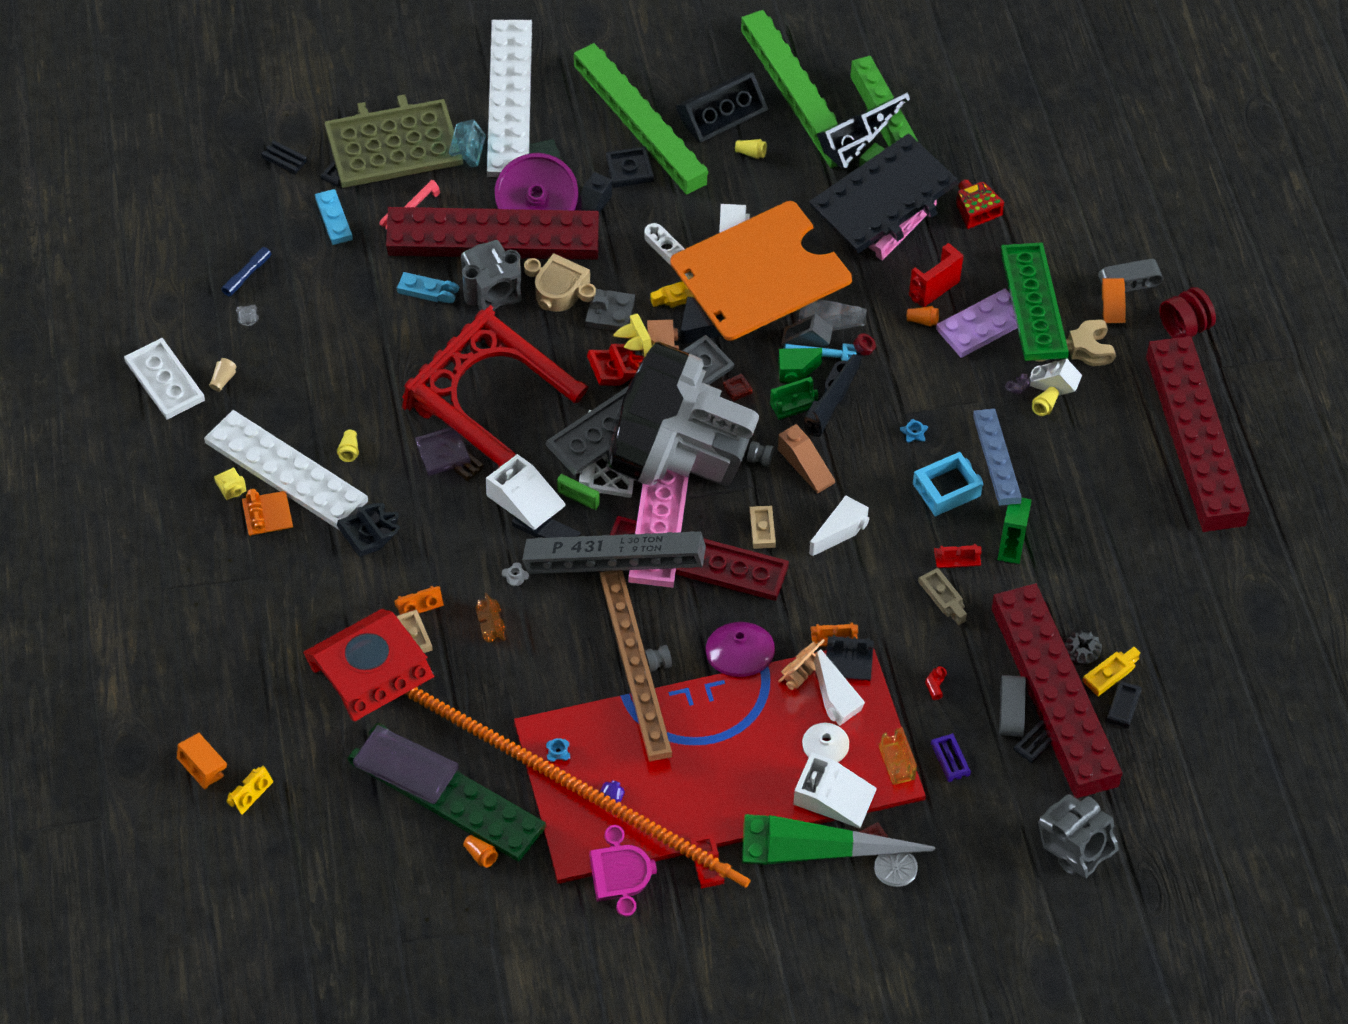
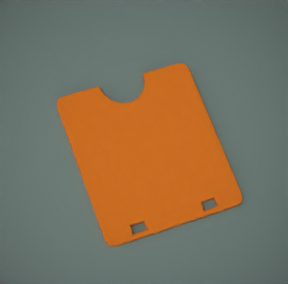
M793 201L784 202L684 249L670 258L672 268L723 338L729 341L735 340L850 285L852 282L851 273L835 252L818 255L812 254L802 247V238L808 231L813 229V224L797 203ZM691 272L694 277L688 279L685 273ZM719 314H722L725 318L721 322L716 318Z

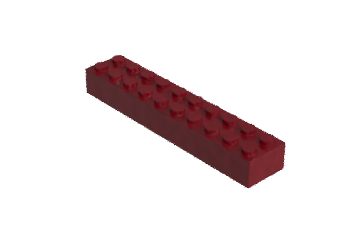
M388 207L386 248L388 256L461 257L464 251L478 244L499 240L505 251L515 250L519 253L520 258L549 259L554 253L565 259L598 260L599 211Z
M1192 337L1150 341L1146 359L1202 532L1246 526L1250 510Z
M1037 583L994 594L991 610L1020 675L1026 677V689L1040 720L1044 722L1043 727L1048 738H1051V745L1074 797L1080 798L1119 787L1123 772Z

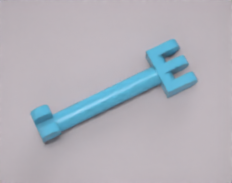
M843 343L841 350L822 348V357L840 358L841 361L848 362L852 354L857 355L854 344ZM785 344L783 349L819 347Z

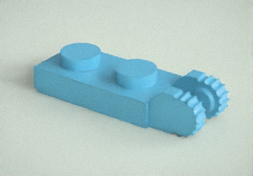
M403 272L397 286V293L450 304L455 300V295L452 293L455 294L459 290V285L454 282H444Z

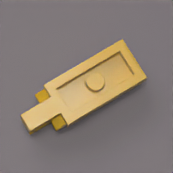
M683 281L664 286L650 294L653 307L665 304V306L669 305L671 308L686 304L687 297H694Z
M1135 647L1125 654L1115 652L1087 673L1082 681L1097 696H1100L1135 668L1136 665L1134 663L1139 660L1140 652Z

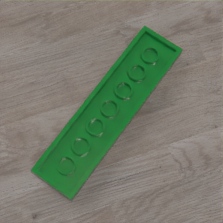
M1043 243L1001 245L1002 260L1025 361L1068 358V346Z

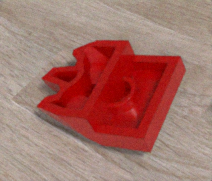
M611 344L609 350H589L587 354L599 385L620 386L645 370L644 365L647 362V357L644 358V356L636 355V351L625 349V344Z

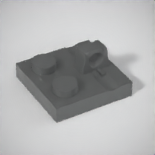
M596 289V295L590 301L586 317V327L617 331L624 325L630 324L635 294Z

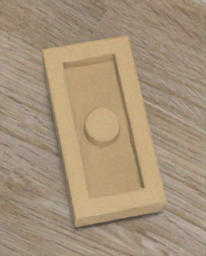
M772 506L750 507L753 549L775 548L776 540Z
M417 610L396 616L424 653L432 651V644Z

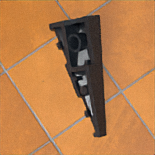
M903 93L817 133L823 152L841 169L846 168L848 163L859 155V151L866 144L870 143L888 123L887 121L897 114L899 108L910 100L908 93Z

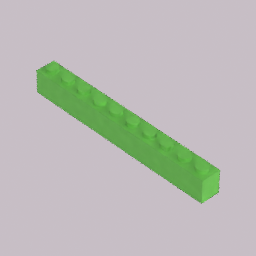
M764 10L743 16L741 32L829 167L838 166L823 152L817 137V133L838 124L835 114L830 112L825 99L820 97L817 87L810 82L807 72L802 70L798 58L793 56L788 43L785 44L780 31L775 29L771 17H768Z
M595 43L575 52L574 67L642 145L646 146L649 153L687 195L707 185L708 170L706 166L696 159L693 151L688 150L683 140L674 134L670 125L665 124L660 114L651 108L648 100L642 98L638 89L633 87L628 82L627 77L619 72L615 63L606 57L605 52L599 49Z

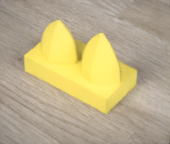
M638 314L630 315V324L618 329L613 336L630 339L624 345L625 349L641 351L644 358L652 356L651 338Z

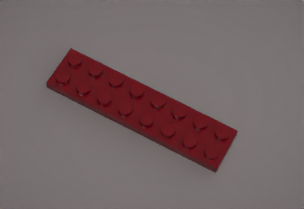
M617 516L610 535L635 534L637 521ZM704 539L706 549L703 567L676 568V575L776 601L789 567V561Z

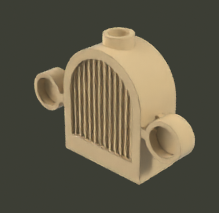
M553 253L543 267H541L540 261L535 258H530L524 263L525 274L530 277H536V300L538 305L544 310L564 311L571 308L579 298L582 301L590 302L594 299V295H596L595 286L590 284V270Z

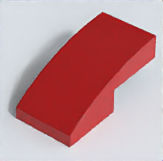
M713 833L690 838V845L694 844L696 849L701 848V852L707 851V855L712 854L713 859L719 858ZM698 860L694 861L701 889L724 884V878L717 871H710L709 866L705 868L703 863L698 864Z

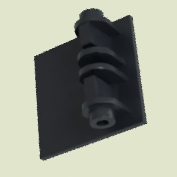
M835 635L833 637L828 636L826 656L844 678L871 681L874 640H870V638L856 639V637L852 639L849 636L847 638L836 637Z

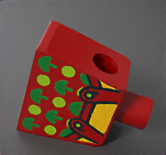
M963 180L959 183L958 188L960 190L957 193L956 204L967 229L1002 216L1004 201L985 182L971 185L969 180Z

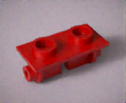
M973 544L971 546H940V548H934L936 568L981 566V546Z

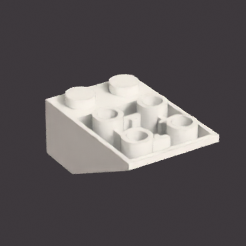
M518 454L486 477L487 497L534 530L565 507L564 501L537 469Z
M811 752L794 790L793 805L861 828L877 788L836 761Z

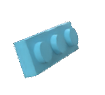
M335 189L315 194V199L332 245L353 240Z

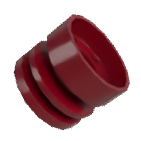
M1198 287L1189 288L1187 291L1180 293L1179 296H1173L1160 304L1161 321L1172 338L1194 337L1197 333H1202L1204 330L1215 325L1216 313L1213 304L1207 294Z

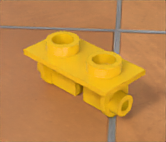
M265 766L253 769L242 781L244 786L239 785L232 793H229L226 800L227 803L232 807L235 805L240 814H243L273 783Z

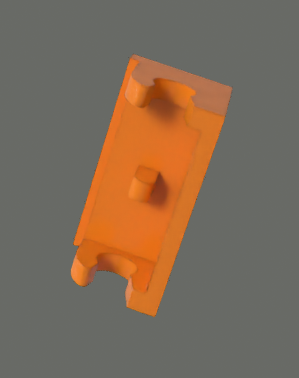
M200 733L178 744L177 759L203 789L208 788L209 785L224 776L220 771L227 768V763Z

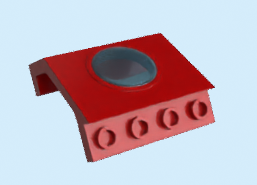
M385 609L378 610L303 652L312 671L316 673L322 670L337 690L351 720L354 722L434 678L426 660L428 657L392 611Z

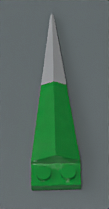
M744 815L742 863L769 865L855 856L929 852L936 849L933 846L772 815Z

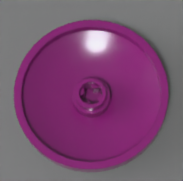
M530 153L515 158L503 168L496 181L495 200L498 209L575 210L578 202V186L573 172L563 161L544 153Z

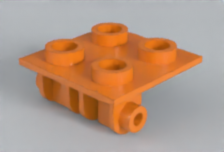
M255 489L248 490L246 498L242 499L249 536L293 528L285 491L259 495Z

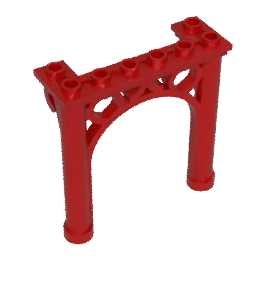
M490 305L485 310H480L475 320L471 324L467 323L462 328L460 335L452 337L447 347L443 351L439 350L434 355L432 362L424 364L415 378L411 377L404 386L405 393L402 397V408L404 410H411L415 407L416 411L427 419L432 415L437 416L498 464V468H500L517 454L462 410L457 398V385L468 368L478 361L489 357L505 356L517 359L575 404L584 397L588 386L582 381L578 382L499 320L493 311L494 307ZM484 339L491 348L480 349L475 343L477 341L481 342ZM470 344L471 352L468 354H461V352ZM451 362L455 366L453 372L445 369ZM445 377L451 381V387L440 389L434 383L439 378ZM450 395L451 404L442 397Z

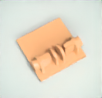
M822 639L817 644L813 641L807 648L805 647L796 656V659L781 671L783 676L778 682L780 683L785 679L789 689H797L808 678V675H811L815 670L814 658L817 653H814V651L825 640Z

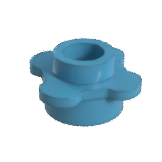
M560 738L548 741L546 743V748L549 750L547 759L551 762L560 759L567 761L570 758V753L568 752L569 742Z

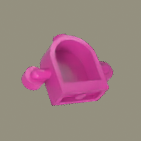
M611 825L607 828L604 835L606 842L611 847L591 850L589 853L596 900L598 902L619 898L616 905L617 912L623 917H629L636 910V902L629 896L640 893L648 884L651 874H657L655 859L650 860L648 855L636 846H620L624 839V831L618 825Z

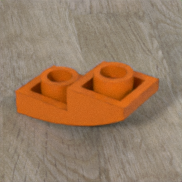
M1102 278L1103 320L1106 323H1125L1124 278Z

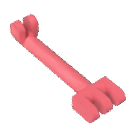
M431 180L404 207H416L429 193L437 197L440 193L437 183ZM388 213L379 222V225L385 227L386 230Z

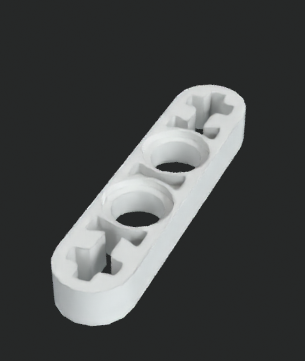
M652 223L646 226V242L671 265L670 258L684 250V248L661 225ZM664 244H670L672 245V248L666 250L663 249L661 246ZM685 273L688 279L694 277L692 273Z

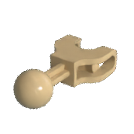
M1104 320L1085 321L1077 330L1069 332L1066 342L1072 360L1079 359L1090 366L1107 365L1114 361L1116 358L1114 348L1111 345L1096 342V340L1103 339L1108 331Z

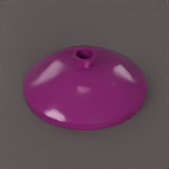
M748 622L725 624L716 629L709 636L706 643V656L709 663L719 672L735 677L751 676L761 672L771 663L775 653V645L771 635L764 628Z

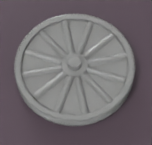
M910 853L878 855L874 865V871L878 879L894 887L905 886L915 879L918 869L917 861Z

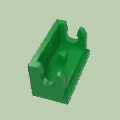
M811 377L771 389L770 405L778 420L808 411L813 401H818V391L813 390L814 385Z

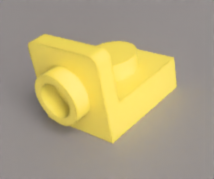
M235 468L214 476L215 482L226 500L238 497L247 491L243 476H239Z

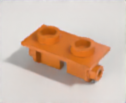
M430 586V588L418 591L416 594L412 593L403 597L398 596V599L394 600L399 615L413 610H417L419 614L444 606L440 586Z
M853 622L843 625L819 626V624H816V626L810 627L812 642L814 641L817 644L822 639L825 640L819 647L827 646L828 636L833 637L835 635L836 637L844 638L849 636V638L853 639V637H856L858 639V625L853 624Z

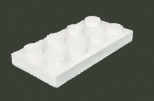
M163 338L124 356L126 364L167 420L205 401L204 394Z

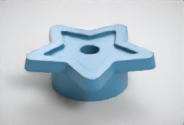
M911 419L906 426L900 427V431L906 435L907 443L914 440L925 441L924 433L927 431L928 426L923 425L921 422Z

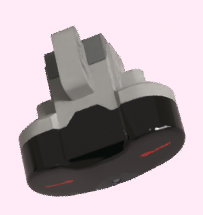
M657 341L642 360L618 411L610 436L606 468L650 487L655 485L658 479L663 480L667 469L685 477L692 473L719 485L728 486L732 483L741 464L749 440L753 436L759 420V415L749 408L720 397L722 390L702 383L706 373L702 369L704 366L702 358Z

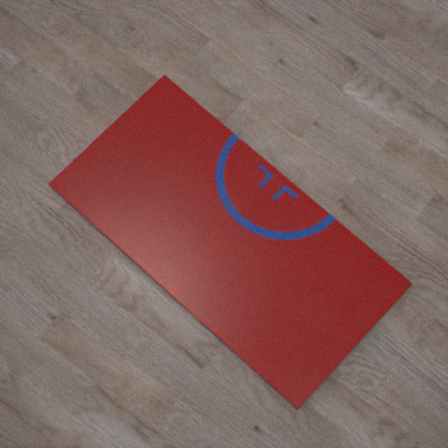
M873 648L871 681L845 678L864 700L865 704L859 713L839 726L846 732L849 738V750L847 755L837 762L877 788L867 813L922 801L926 798ZM796 657L771 662L764 670L751 676L735 677L721 673L655 688L672 750V757L654 761L648 760L631 693L514 719L521 749L526 748V752L531 751L532 755L536 754L537 759L541 757L543 762L548 761L549 764H554V768L559 767L560 771L564 770L565 774L569 773L571 777L575 776L576 781L582 780V784L587 783V787L592 786L593 790L598 789L599 793L605 782L614 780L621 783L620 786L625 790L621 806L626 805L627 810L631 808L633 813L638 812V816L643 815L644 819L649 818L650 823L652 821L655 822V826L661 825V829L666 828L667 832L672 831L673 836L677 834L678 839L684 838V842H690V838L712 833L717 847L743 842L745 814L772 815L814 824L835 821V819L793 805L794 790L809 759L803 750L804 734L810 727L819 723H832L839 726L836 721H832L827 715L816 669L811 675H808V678L797 689H789L785 679L780 683L778 682L783 676L781 671L789 663H792ZM556 738L567 740L569 742L568 752L570 753V758L567 761L562 759L555 760L554 762L547 759L549 750L546 748V743ZM528 763L526 764L540 819L546 822L544 834L558 884L592 876L589 853L591 850L611 847L604 837L607 828L611 825H618L624 831V839L620 846H636L642 849L650 860L655 859L656 862L682 856L680 850L675 851V847L670 848L669 843L665 845L663 840L658 841L657 837L652 838V834L647 835L646 830L642 832L640 827L635 828L634 824L629 825V821L624 822L623 817L619 819L617 814L612 815V811L607 812L606 808L601 809L600 805H595V801L589 802V798L584 799L583 795H578V792L573 793L572 789L568 790L567 785L561 786V782L556 783V779L551 780L550 776L545 777L544 773H539V769L535 771L533 767H528Z

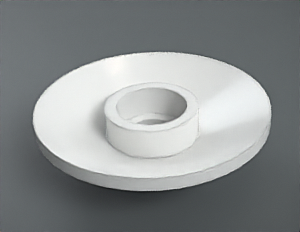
M819 723L810 727L804 734L803 750L808 757L812 752L839 762L848 753L849 738L846 732L839 726L832 723Z

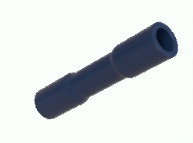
M262 247L236 275L231 277L221 287L222 292L231 297L243 285V282L272 256L270 250Z

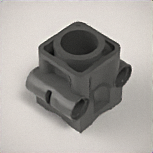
M493 240L488 243L478 244L461 254L463 294L466 304L471 306L478 305L480 310H485L491 305L494 307V311L499 306L512 305L522 301L520 289L522 284L520 255L517 251H505L499 240Z
M1068 794L1059 802L1053 804L1039 820L1043 848L1058 857L1060 866L1071 875L1076 872L1087 878L1095 871L1099 863L1110 858L1119 850L1117 840L1113 834V817L1101 811L1098 803L1091 797H1085L1080 801Z

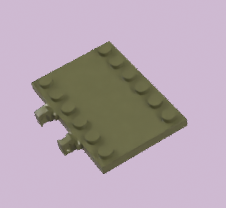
M400 95L397 96L398 108L368 113L365 102L357 103V115L325 121L326 133L342 188L463 165V158L445 100L441 99L408 105L406 96Z

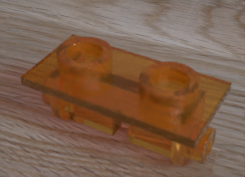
M486 593L484 594L486 600H479L475 607L478 620L480 622L487 620L480 624L482 637L486 642H493L498 636L505 641L503 633L505 625L499 617V612H501L499 603Z

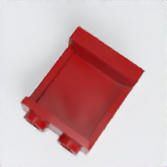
M948 243L942 247L941 262L926 273H922L916 267L912 269L909 290L910 298L922 307H926L958 284L961 277L963 254Z

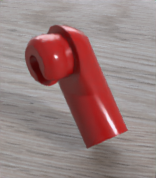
M941 666L933 669L926 679V686L933 700H939L943 697L939 686L947 675V671Z

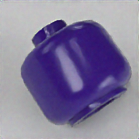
M612 780L611 782L603 783L600 793L603 792L604 797L610 796V800L615 799L617 803L621 802L625 790L620 786L621 783Z

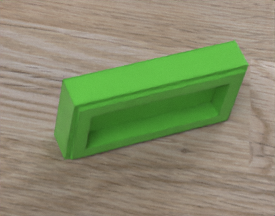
M560 474L557 479L558 493L593 510L598 508L600 505L598 491Z

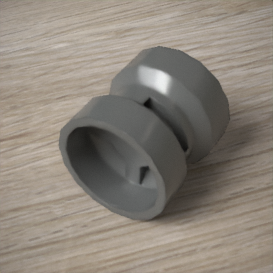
M752 441L747 455V462L753 464L760 462L762 466L769 467L773 457L774 446L768 444L763 446L759 442Z
M667 645L660 646L658 650H644L650 672L656 671L661 666L665 669L672 667L671 655Z

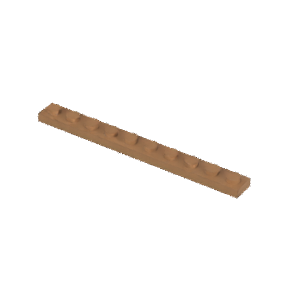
M623 571L600 572V580L648 760L654 761L672 757V750Z

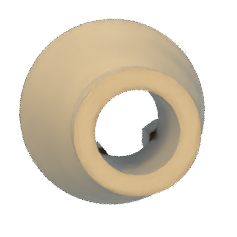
M221 358L216 363L209 386L213 390L220 392L236 373V364L229 359Z

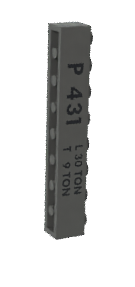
M694 531L526 539L522 561L529 574L703 567L706 544L702 533Z

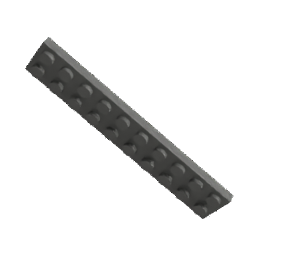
M705 335L549 438L546 446L575 476L639 433L633 430V432L623 434L619 438H611L613 424L626 396L628 398L631 397L633 402L643 405L641 412L651 415L650 419L640 415L638 417L635 427L645 429L664 416L689 353L702 358L704 363L702 369L706 371L702 383L710 385L731 371L735 364ZM617 420L616 428H614V430H616V429L618 428V425H619L618 420Z

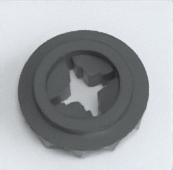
M1081 630L1078 633L1072 632L1071 636L1066 639L1065 647L1073 661L1087 664L1098 659L1101 654L1102 644L1099 642V637L1093 636L1091 632L1085 633ZM1080 643H1082L1083 645L1088 644L1087 649H1085L1084 647L1079 648Z

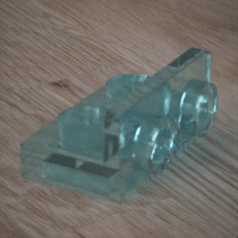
M474 119L456 124L449 149L451 156L461 154L470 167L478 166L486 134Z

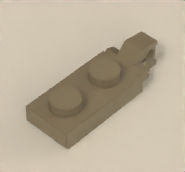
M939 568L919 577V584L943 614L945 613L947 617L952 616V619L958 625L966 622L967 613L964 611L963 598Z

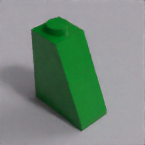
M1021 498V504H1010L1007 506L997 560L1020 564L1032 499Z

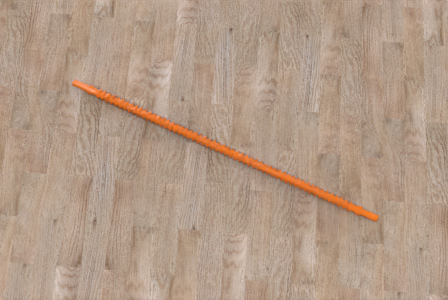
M418 687L405 693L409 699H413L414 702L419 701V705H424L426 709L430 707V711H435V714H440L442 718L446 717V720H451L452 724L457 723L458 727L462 726V729H467L468 733L473 732V736H478L479 739L484 738V742H489L491 746L495 744V748H500L501 752L506 751V754H511L512 758L517 757V761L522 760L523 764L528 763V767H533L535 771L539 769V773H544L545 777L550 776L551 780L556 779V783L561 782L563 787L567 785V789H572L573 793L578 792V795H583L584 799L589 798L591 803L595 801V805H600L601 809L606 808L607 812L612 811V815L617 814L619 819L623 817V821H629V825L634 824L635 828L640 827L642 832L646 830L647 835L652 834V838L657 837L658 841L663 840L665 845L669 843L670 848L675 847V851L680 850L682 855L686 853L687 858L692 857L693 861L698 860V864L703 863L705 868L709 866L710 871H717L722 878L728 877L745 888L749 885L750 879L731 869L730 864L719 862L717 857L713 859L712 854L707 855V851L701 852V848L696 849L694 844L690 846V842H684V838L678 839L677 834L673 836L672 831L667 832L666 828L661 829V825L655 826L654 821L650 823L649 818L644 819L643 815L638 816V812L633 813L631 808L627 810V806H621V802L616 803L615 799L610 800L608 795L604 797L603 792L599 793L598 789L593 790L592 786L587 787V783L582 784L580 779L576 781L575 776L571 777L569 773L565 774V771H560L559 767L554 768V764H549L548 761L543 762V758L537 759L536 754L532 755L531 751L526 752V748L521 749L520 745L515 746V742L510 743L508 738L504 740V736H499V733H494L492 729L488 730V727H483L482 723L477 724V721H472L471 717L466 718V714L461 715V712L456 711L455 708L450 709V705H445L443 701L439 703V699H434V696H429L427 692L423 693L422 689L418 690Z

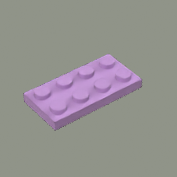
M1006 288L936 325V330L961 358L1018 328L1011 296Z

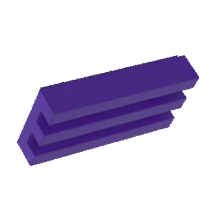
M953 733L931 740L932 748L948 782L953 781L954 778H957V780L961 779L964 775L966 777L970 776L971 771ZM946 741L950 742L962 770L958 769ZM939 743H941V746L946 754V757L951 765L953 772H951L949 768V765L944 757V754L939 746Z

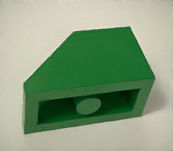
M822 348L779 349V381L793 383L805 379L821 365Z

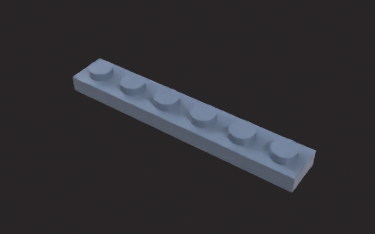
M976 410L973 413V418L999 506L1021 504V493L996 410Z

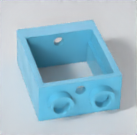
M958 452L914 471L913 485L934 516H937L980 497L983 480L979 474L976 475L973 471L970 461L964 458L961 452ZM957 468L969 485L941 496L931 482V479Z

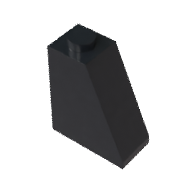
M687 297L681 327V343L695 342L705 335L709 338L722 336L694 297ZM722 314L716 316L719 322L725 319Z

